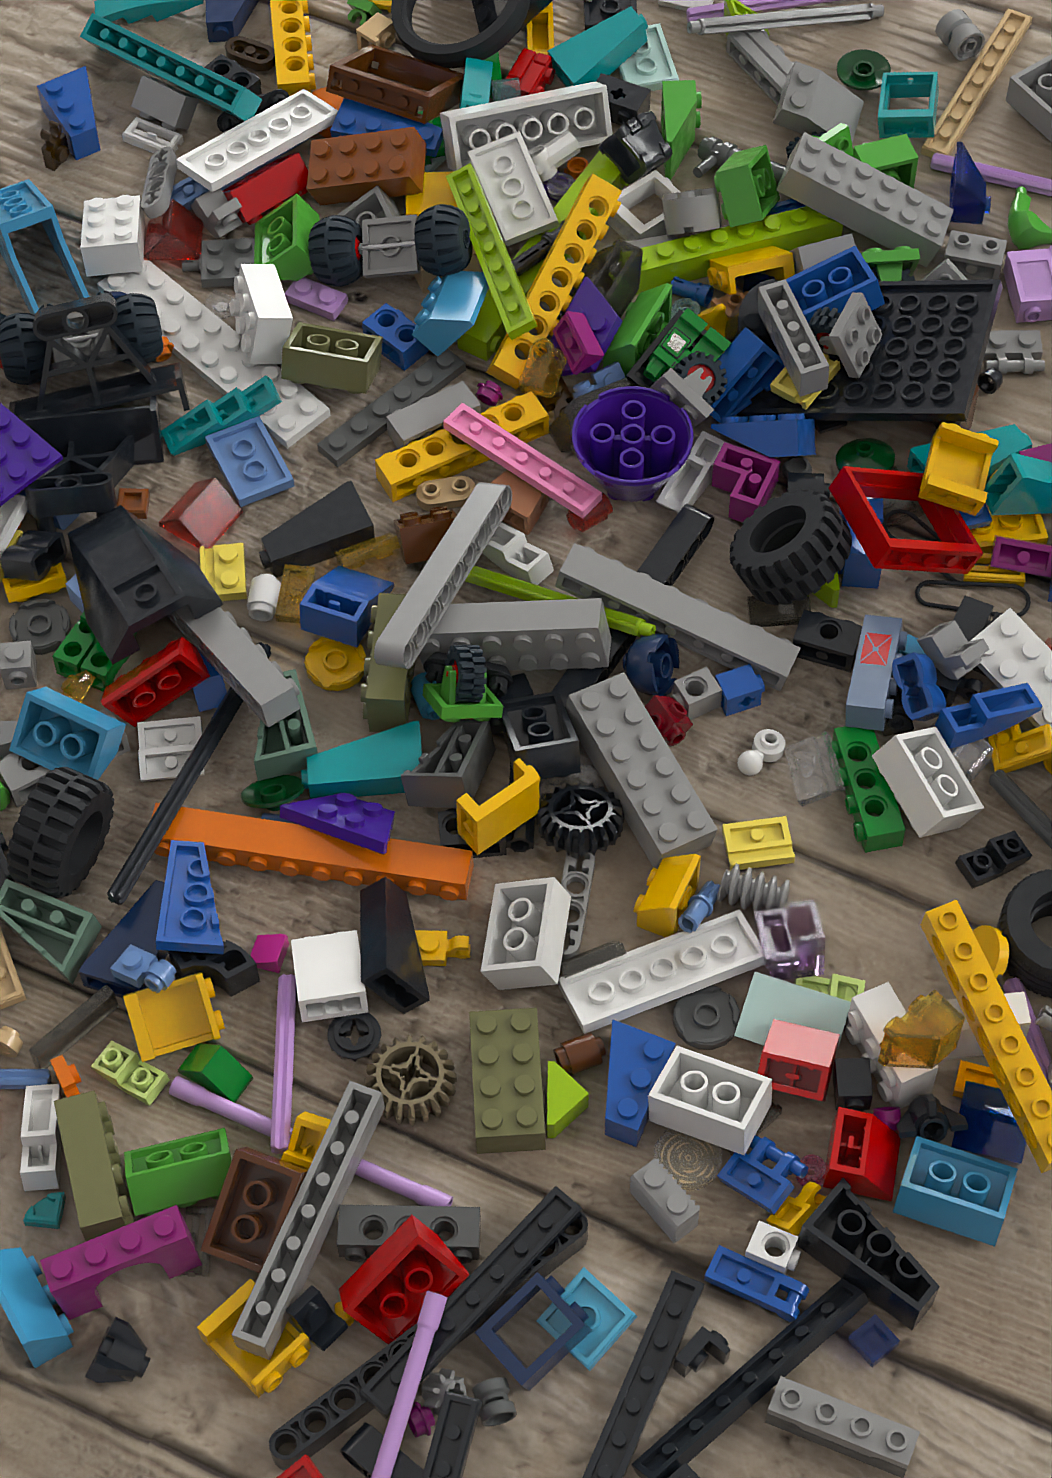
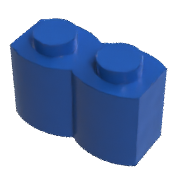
M913 652L893 660V676L897 685L902 689V705L907 716L915 721H928L938 717L941 709L946 708V700L943 692L936 685L937 673L931 658L927 654Z

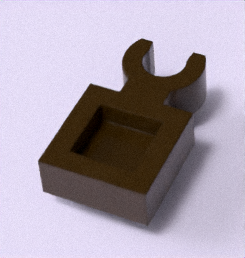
M50 120L49 132L43 129L40 132L41 139L45 140L41 151L45 167L55 171L61 163L67 160L70 151L66 134L61 133L62 126Z
M562 376L534 385L535 394L546 412L554 410V421L558 426L562 425L563 414H567L573 421L575 420L576 408L572 405L573 396Z

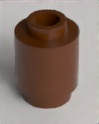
M591 1032L562 1042L560 1047L553 1049L557 1064L567 1073L570 1072L571 1075L601 1065L603 1063L602 1057L606 1055L600 1036L594 1037Z

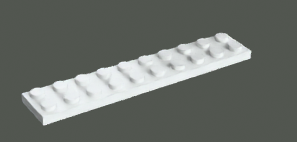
M144 257L143 271L110 274L97 283L98 290L102 294L106 290L109 292L121 291L126 294L139 293L151 297L155 302L157 314L159 315L162 336L167 337L169 342L174 344L172 353L222 395H226L236 387L243 391L265 375L272 380L282 402L262 414L260 418L268 433L287 449L331 416L330 408L302 385L293 383L291 380L281 379L282 369L276 364H250L246 352L242 351L241 335L237 334L235 330L146 257Z

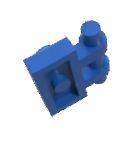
M755 1135L749 1146L752 1148L749 1155L734 1152L717 1177L720 1182L774 1215L795 1188L786 1177L794 1174L802 1179L808 1173L809 1168L801 1163L800 1158L791 1152L785 1153L778 1149L772 1140ZM770 1159L776 1165L773 1169H770L762 1164L763 1161Z

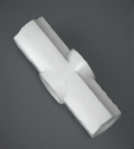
M566 130L546 145L536 146L528 152L541 182H544L557 173L559 166L580 153L581 150L577 139L570 131Z

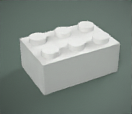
M122 195L117 198L107 199L93 198L84 201L80 249L86 276L143 271L146 223L143 209L140 206V195Z
M241 264L239 276L234 278V291L236 294L235 299L230 301V314L235 316L236 333L241 335L242 351L246 352L250 364H282V347L289 338L293 317L275 265Z
M937 727L895 735L872 755L879 772L884 776L894 793L895 799L901 805L919 838L960 828L984 809Z
M555 877L495 884L480 972L498 990L558 984L571 895Z
M889 982L852 997L845 1033L849 1042L853 1046L857 1045L862 1054L861 1058H870L871 1073L874 1074L878 1081L877 1088L881 1098L885 1102L889 1101L893 1107L903 1108L910 1105L918 1096L931 1094L938 1065Z
M676 1046L648 1095L649 1121L745 1155L772 1104V1079Z

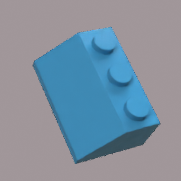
M460 271L442 278L437 276L428 286L430 292L421 303L423 309L414 319L416 326L412 336L436 356L441 355L475 324L489 288L484 273Z
M43 687L26 692L9 751L49 770L69 767L98 780L117 754L126 724L48 687Z
M916 1136L893 1213L995 1246L1006 1215L1018 1169Z
M21 1247L0 1250V1304L33 1367L37 1368L72 1348L73 1345L68 1335L74 1331L65 1314L57 1316L52 1306L57 1304V1301L50 1293L48 1284L42 1287L37 1277L43 1273L34 1256L26 1258Z

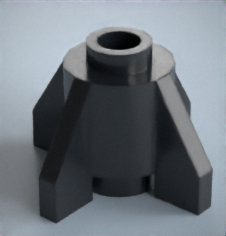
M933 1094L918 1096L910 1103L896 1127L900 1139L919 1136L934 1142H940L947 1135L949 1128L951 1132L968 1130V1122L965 1116L943 1106Z
M115 1317L112 1325L108 1326L98 1351L86 1372V1378L97 1383L132 1382L135 1376L142 1378L151 1358L145 1356L148 1348L129 1322Z

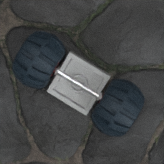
M445 204L429 207L419 216L415 214L362 220V228L355 220L349 217L331 215L319 220L310 230L308 239L310 265L319 281L337 287L352 284L362 276L365 278L419 274L421 273V267L432 275L445 277L463 271L471 261L472 242L469 237V221L462 210Z
M129 293L116 299L118 317L114 324L147 364L156 360V357L163 352V340L159 315L157 314L154 300L147 295L139 293ZM78 312L70 313L67 316L73 323H79L84 319L83 315ZM14 313L0 321V360L4 374L10 382L20 385H32L41 381L47 341H43L35 336L33 332L35 315L30 313ZM100 329L63 337V339L85 355H88ZM109 333L99 352L112 349L110 341L113 338ZM114 340L115 348H119L120 346ZM52 347L55 363L70 359ZM130 358L120 360L124 363L135 365Z

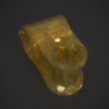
M540 338L530 348L524 371L519 380V387L523 394L532 391L535 396L551 398L557 391L558 382L566 364V358L562 350L554 348V344L549 339Z

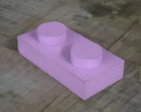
M305 277L299 281H293L284 293L288 303L332 321H335L348 303L347 294Z

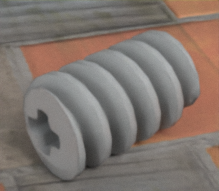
M736 863L731 871L726 869L720 883L717 901H723L728 895L729 904L734 906L741 898L742 909H748L753 902L755 913L759 914L766 907V915L771 918L778 910L779 920H781L790 893V881L786 879L781 887L777 886V876L773 875L770 881L766 883L765 875L762 871L754 879L752 878V868L750 867L741 875L739 864Z

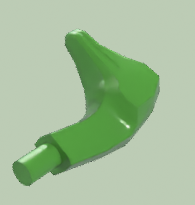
M1023 186L1016 189V196L1012 200L1008 213L1007 224L1012 242L1018 249H1029L1044 244L1052 245V229L1035 213L1029 211L1031 197L1027 196V189Z

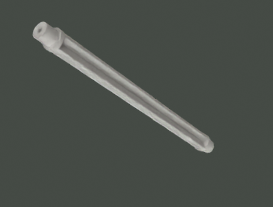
M869 3L699 18L697 21H689L687 23V32L689 34L698 33V35L872 20L875 17H882L884 15V6L882 4L874 5Z

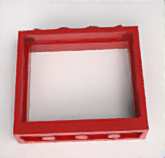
M843 466L828 488L874 568L968 574L984 554L958 510L918 497L924 473ZM866 497L918 501L942 542L889 538Z

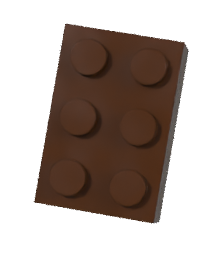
M248 1147L236 1149L200 1251L260 1273L308 1169Z

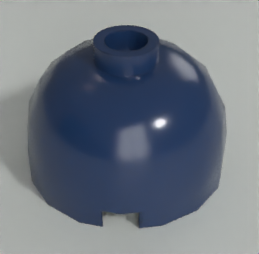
M652 634L650 636H642L633 642L628 652L624 655L623 669L626 671L631 685L640 693L667 696L671 693L674 681L677 680V678L671 679L673 668L679 669L680 659L677 642L674 638H669V635Z

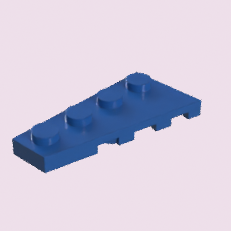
M347 98L343 99L330 129L332 137L415 127L427 143L426 155L436 157L443 140L442 128L428 122L426 124Z
M171 840L156 936V950L224 954L204 842Z

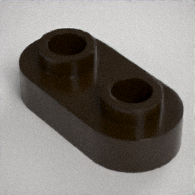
M243 36L230 38L225 44L227 58L236 61L239 65L256 71H268L275 66L274 49L269 45Z

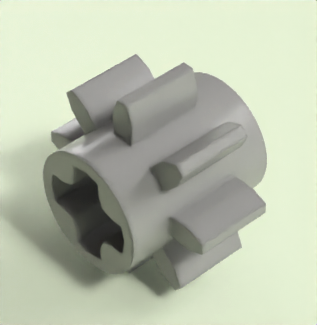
M441 1368L439 1373L431 1372L422 1386V1397L425 1401L423 1405L433 1408V1414L439 1415L445 1391L466 1396V1387L463 1383L464 1378L456 1377L455 1371Z

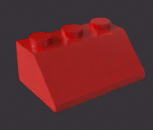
M299 152L274 160L222 190L228 201L235 197L238 199L242 206L237 213L242 223L247 222L248 225H252L263 218L261 213L268 209L273 211L290 196L306 194L308 192L306 188L308 169Z
M181 636L177 640L168 643L164 649L152 657L143 660L140 665L127 674L119 676L115 682L105 688L100 701L105 708L133 727H136L138 722L145 721L209 678L210 674L197 647Z
M411 1215L338 1290L343 1311L389 1345L417 1323L427 1291L448 1298L469 1276V1273L441 1238L420 1220Z

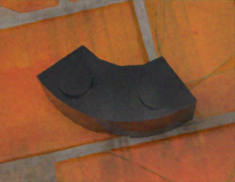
M775 279L756 285L734 308L725 328V338L732 343L745 327L760 340L767 335L766 327L757 311L758 287L774 283Z
M229 940L223 941L224 954L168 951L170 961L180 978L202 972L204 979L210 977L212 984L224 989L230 997L260 982L257 965L253 958L244 949Z

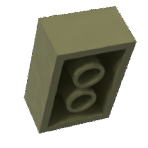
M298 322L282 347L281 379L291 380V382L296 384L308 383L319 385L324 389L336 388L347 390L352 394H366L381 368L382 337Z

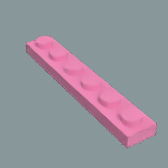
M461 403L443 421L445 430L582 519L602 500L601 491L464 403Z

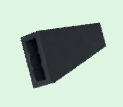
M352 481L342 484L262 537L263 551L259 552V557L264 569L270 568L272 575L278 578L375 543L374 525Z
M385 876L360 890L361 982L402 1014H405L430 1001L407 893Z

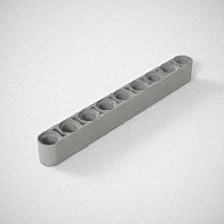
M479 482L378 638L374 649V658L378 665L409 669L413 665L508 512L512 502V490L509 485Z

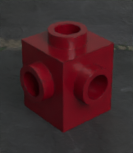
M654 695L645 705L646 710L668 746L677 745L684 740L686 732L693 726V723L687 717V711L683 705L675 701L673 697Z

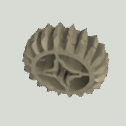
M408 1034L404 1043H400V1040L395 1037L393 1039V1047L383 1043L381 1046L382 1054L373 1053L372 1062L374 1064H367L366 1073L369 1076H366L364 1079L366 1087L382 1092L385 1105L383 1117L387 1120L395 1115L398 1125L403 1122L404 1118H409V1123L414 1126L418 1117H421L422 1121L427 1124L429 1113L439 1117L441 1114L440 1106L448 1107L450 1105V1098L448 1096H454L456 1092L453 1084L457 1082V1074L453 1072L455 1069L452 1059H447L448 1052L445 1049L438 1050V1043L435 1040L426 1045V1039L423 1035L417 1042H413L412 1036ZM423 1062L433 1068L438 1078L432 1077L429 1072L423 1071L421 1063ZM383 1082L390 1083L391 1087L400 1091V1098L390 1094L384 1087ZM425 1095L421 1098L415 1099L417 1096Z

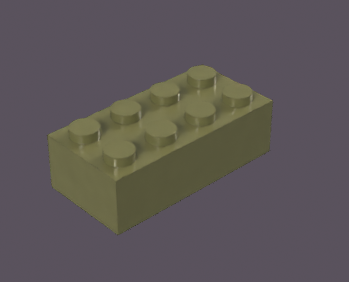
M379 593L377 605H372L371 623H374L373 631L368 632L367 647L370 649V657H365L364 676H367L366 683L361 685V702H364L363 719H368L369 732H382L406 724L409 720L412 695L411 681L414 678L415 662L409 669L378 665L374 658L376 642L406 594Z
M537 1008L470 1011L477 1154L546 1150Z
M95 1090L55 1100L54 1106L78 1221L85 1241L133 1223L134 1217L127 1197H129L128 1190L120 1168L122 1166L121 1158L113 1137L115 1131L106 1102L98 1101Z

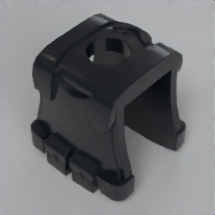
M652 111L643 112L627 121L598 147L602 155L605 154L619 169L622 179L627 184H632L650 174L667 162L673 154L671 147L667 142L665 143L655 121L657 118Z

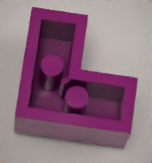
M725 442L723 443L713 463L711 486L731 492L728 518L743 522L747 517L750 518L754 514V510L759 506L763 507L768 503L767 501L770 500L778 483L779 460Z

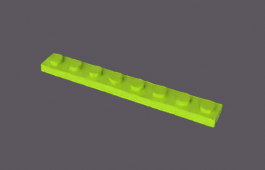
M469 163L450 173L446 178L458 208L468 218L470 240L506 332L511 340L538 326L476 171L472 164Z

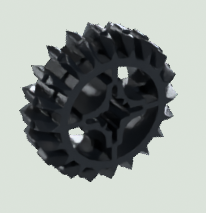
M580 781L576 786L566 783L564 789L555 787L553 793H546L545 799L540 801L537 814L540 837L546 841L547 846H554L556 852L565 850L568 856L572 853H579L581 857L584 853L589 852L595 856L598 849L606 852L609 845H615L617 838L621 837V832L623 831L624 813L620 800L615 798L614 792H606L604 786L595 788L593 782L588 786L582 785Z

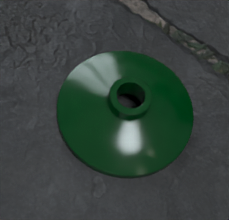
M857 49L847 52L839 59L836 71L838 78L846 86L856 90H873L881 87L883 73H890L891 67L888 60L880 53L867 49Z
M873 438L856 439L844 444L838 450L835 459L836 466L839 471L843 466L891 470L895 464V453L890 445L881 440Z
M281 775L250 784L242 791L241 799L246 806L252 808H267L269 811H278L281 805L287 804L300 796L305 786L304 783L302 784V779L297 776Z

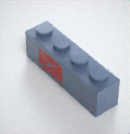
M865 615L846 701V727L884 731L886 718L892 719L894 700L890 699L891 695L896 696L898 685L893 676L892 663L894 659L903 656L899 652L900 650H906L907 632L902 631V618Z

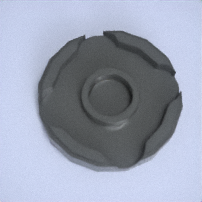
M34 599L22 604L15 615L13 613L9 622V631L13 642L31 641L35 655H45L58 649L71 631L72 624L68 612L63 606L61 607L50 599Z
M715 985L680 997L673 1011V1025L678 1036L687 1045L704 1050H713L725 1046L734 1038L740 1019V1009L735 998L729 993L721 991V988Z

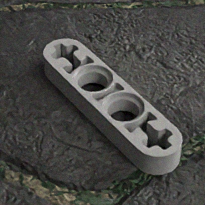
M169 146L157 150L150 158L140 203L141 208L150 219L161 216L170 205L177 171L176 159L178 157Z
M589 852L583 854L585 860L582 864V872L576 871V859L579 858L580 854L572 853L568 856L566 853L561 885L571 895L569 910L576 911L580 917L573 923L567 922L566 932L570 933V946H568L567 950H563L561 962L574 960L579 955L595 869V856ZM571 882H580L584 885L585 889L579 894H573L567 890V885Z

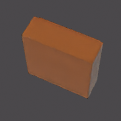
M119 488L117 506L122 505L138 519H147L150 499L149 489Z

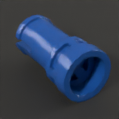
M677 276L671 281L672 295L692 300V303H697L704 308L709 306L714 293L713 286L700 282L696 284Z

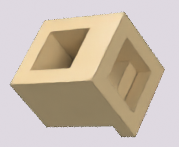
M377 12L357 28L358 50L370 44L386 49L390 48L395 42L396 33L392 19Z

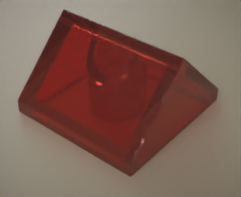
M172 199L165 213L148 222L144 260H199L204 231L203 221Z
M216 478L195 482L159 521V526L199 549L200 546H204V549L211 548L243 513V510Z

